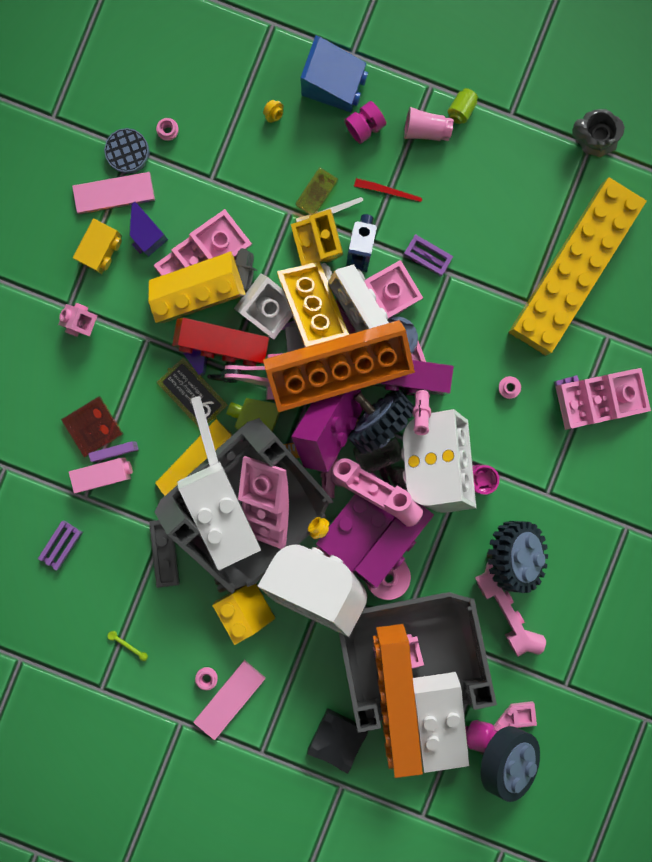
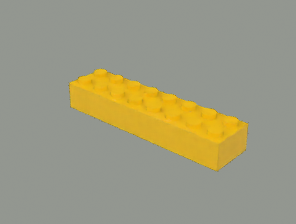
M608 177L596 191L508 333L545 356L552 353L647 200Z

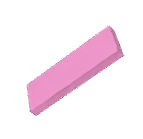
M150 172L72 186L78 214L132 205L133 202L139 204L155 201Z
M244 660L193 723L215 740L266 677Z

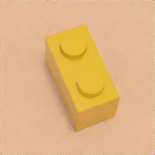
M93 218L73 259L102 274L104 270L106 271L109 268L114 250L117 251L122 243V235L117 230Z

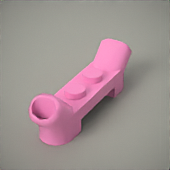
M340 459L334 464L331 480L335 485L343 486L397 517L407 527L416 525L421 519L423 509L412 500L410 493L399 486L393 487L364 471L358 463L350 459Z
M487 562L485 572L475 577V581L483 596L487 599L494 596L512 629L511 632L505 634L510 646L517 657L526 652L540 655L544 652L546 639L543 635L524 630L522 624L525 622L519 611L515 612L511 606L514 603L508 591L504 592L502 588L497 586L498 582L493 581L492 578L495 574H490L489 571L493 565H489Z

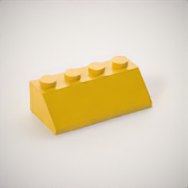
M230 251L149 280L148 302L155 323H166L244 296L246 293L233 253Z
M217 419L209 426L216 451L233 434ZM201 435L156 481L155 484L164 496L178 485L177 481L186 478L207 459Z

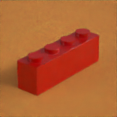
M179 318L176 321L172 346L179 347L178 351L192 354L194 350L201 352L200 356L214 358V355L222 356V361L235 363V360L243 361L244 366H256V364H264L263 359L266 357L269 337L187 318Z

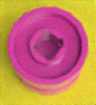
M372 101L363 105L359 109L360 113L354 112L344 119L348 131L359 144L369 139L371 132L377 133L386 126L383 114Z
M489 465L472 466L475 492L479 494L494 492L499 485L500 477L498 472Z

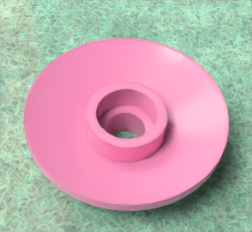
M403 561L397 569H391L387 574L393 576L392 582L388 583L384 578L377 588H371L367 584L369 590L376 597L383 600H394L401 597L409 588L411 581L410 570Z

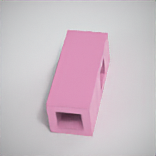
M118 458L69 471V476L74 493H80L131 479L130 474L133 471L131 463L126 461V458Z

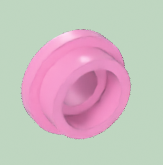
M164 118L158 122L156 131L161 139L170 141L177 137L179 128L173 119ZM170 127L172 130L170 133H165V128Z
M505 377L500 381L498 390L504 398L512 399L519 395L521 384L515 377ZM508 383H511L514 386L512 392L508 391L506 388Z
M210 667L200 669L195 677L197 686L202 690H211L218 681L216 671ZM209 675L211 677V680L209 682L204 681L203 676Z

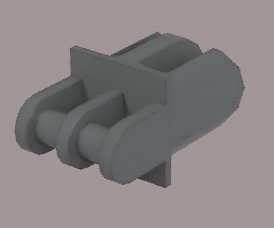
M242 248L237 253L236 266L246 293L251 287L253 274L257 269L253 268L254 255Z

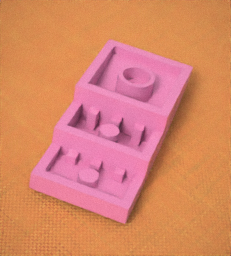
M224 209L191 232L186 240L171 249L170 254L154 264V268L162 276L230 251L236 260L238 251L242 248L247 250L252 246V243Z
M401 260L364 281L368 289H372L375 293L376 302L380 308L385 310L388 319L423 299ZM335 299L348 333H356L339 302Z
M641 368L556 386L565 430L651 411Z
M244 456L238 500L242 501V509L256 539L282 549L286 546L289 516L286 470L276 466L271 467L265 462Z

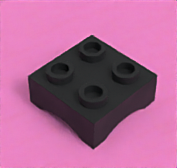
M327 708L311 740L307 754L324 760L348 774L368 731L358 733L355 721Z

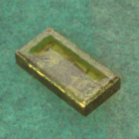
M319 167L297 200L296 206L310 215L316 214L335 187L338 178Z

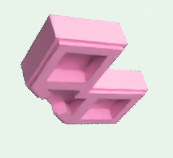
M534 702L510 704L494 724L495 730L499 731L507 726L516 728L537 726Z

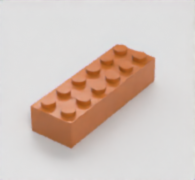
M400 320L263 359L278 412L415 373L406 329Z
M404 624L376 627L377 635L373 636V643L376 652L375 661L379 678L378 688L381 697L380 707L383 716L382 725L388 768L393 769L395 778L422 775L410 645Z

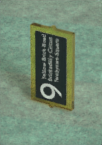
M184 358L172 368H168V372L156 382L197 426L198 422L191 398L200 396L207 423L213 419L216 420L217 415L228 406Z

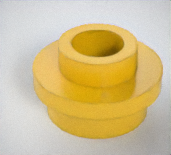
M269 101L263 110L266 120L270 123L278 121L283 115L284 106L280 101Z
M320 517L313 519L308 526L310 536L313 539L324 537L329 530V521Z

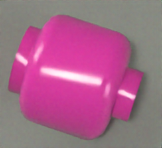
M473 720L469 726L465 727L467 746L471 750L484 753L488 743L498 731L495 730L494 725L491 723Z

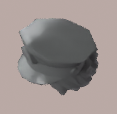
M597 109L586 113L583 119L576 120L572 129V136L579 141L584 153L602 157L616 150L618 141L624 134L625 127L623 121L619 117L614 116L611 111Z

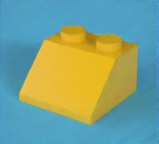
M257 584L249 587L245 585L235 590L234 593H229L216 600L212 605L234 645L254 635L276 619Z

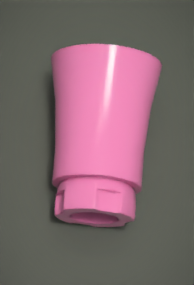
M409 107L405 122L404 139L449 141L453 130V119Z

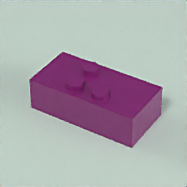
M412 360L415 373L371 385L384 387L385 390L389 391L406 390V395L415 396V393L419 390H425L429 394L445 396L451 391L454 366Z
M360 389L311 403L291 436L304 468L329 472L363 411V408L359 405L360 403H357L354 399V396L361 392Z
M355 494L329 526L328 533L320 538L315 545L329 556L334 555L340 558L343 564L353 572L395 516Z
M418 504L423 509V515L414 526L407 527L395 517L353 570V573L371 588H377L391 569L395 570L405 560L402 555L405 551L409 552L416 543L415 539L434 516L423 505Z

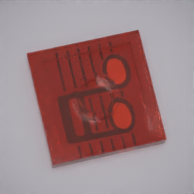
M100 396L61 419L84 457L89 456V453L99 450L123 435V432Z

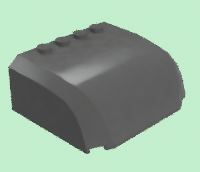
M260 418L247 422L215 451L218 463H221L237 499L244 456L265 462L271 467L276 466L287 470L289 516L286 546L299 545L310 535L308 526L311 521L316 517H326L324 513L329 503H333V500ZM208 458L188 476L210 467ZM178 485L160 500L155 510V514L166 534L231 593H234V589L246 585L249 587L256 584L264 576L274 556L281 550L257 540L261 551L218 570L182 498Z
M446 592L364 608L350 636L347 637L339 633L358 733L381 728L380 721H383L380 707L381 697L378 688L379 678L373 649V636L377 635L376 627L404 624L407 635L417 636L424 666L412 669L413 678L456 672L461 685L463 705L469 704L474 710L497 705L476 605L472 598Z

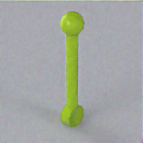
M116 631L108 633L109 640H116L138 655L141 661L147 660V653H141L119 638Z

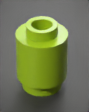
M464 88L457 94L448 109L449 118H452L454 123L467 122L477 105V94L467 88Z

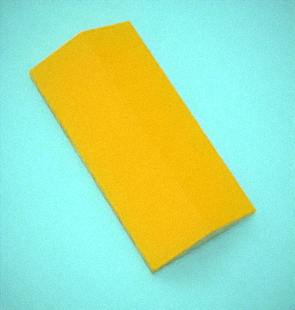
M320 262L277 271L279 281L305 347L349 335Z

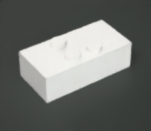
M220 462L177 481L182 498L218 570L261 551L253 530Z
M456 672L413 678L421 762L424 773L469 766L462 690Z

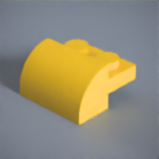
M331 209L310 215L308 219L291 224L302 266L316 262L328 263L343 255Z

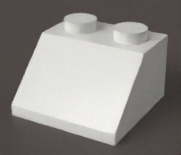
M261 273L247 290L246 295L234 307L236 311L273 339L276 338L292 317V312L283 289Z

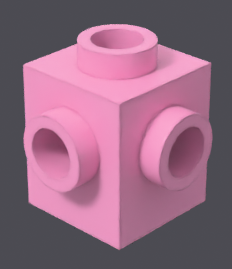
M75 303V306L66 304L60 313L58 325L65 327V332L78 337L79 333L90 336L97 315L88 312L89 308L84 305Z

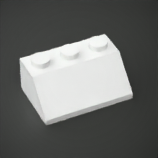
M354 265L335 270L328 284L355 331L360 332L389 323L387 321V313L376 302L375 293L366 286L363 273L356 269Z

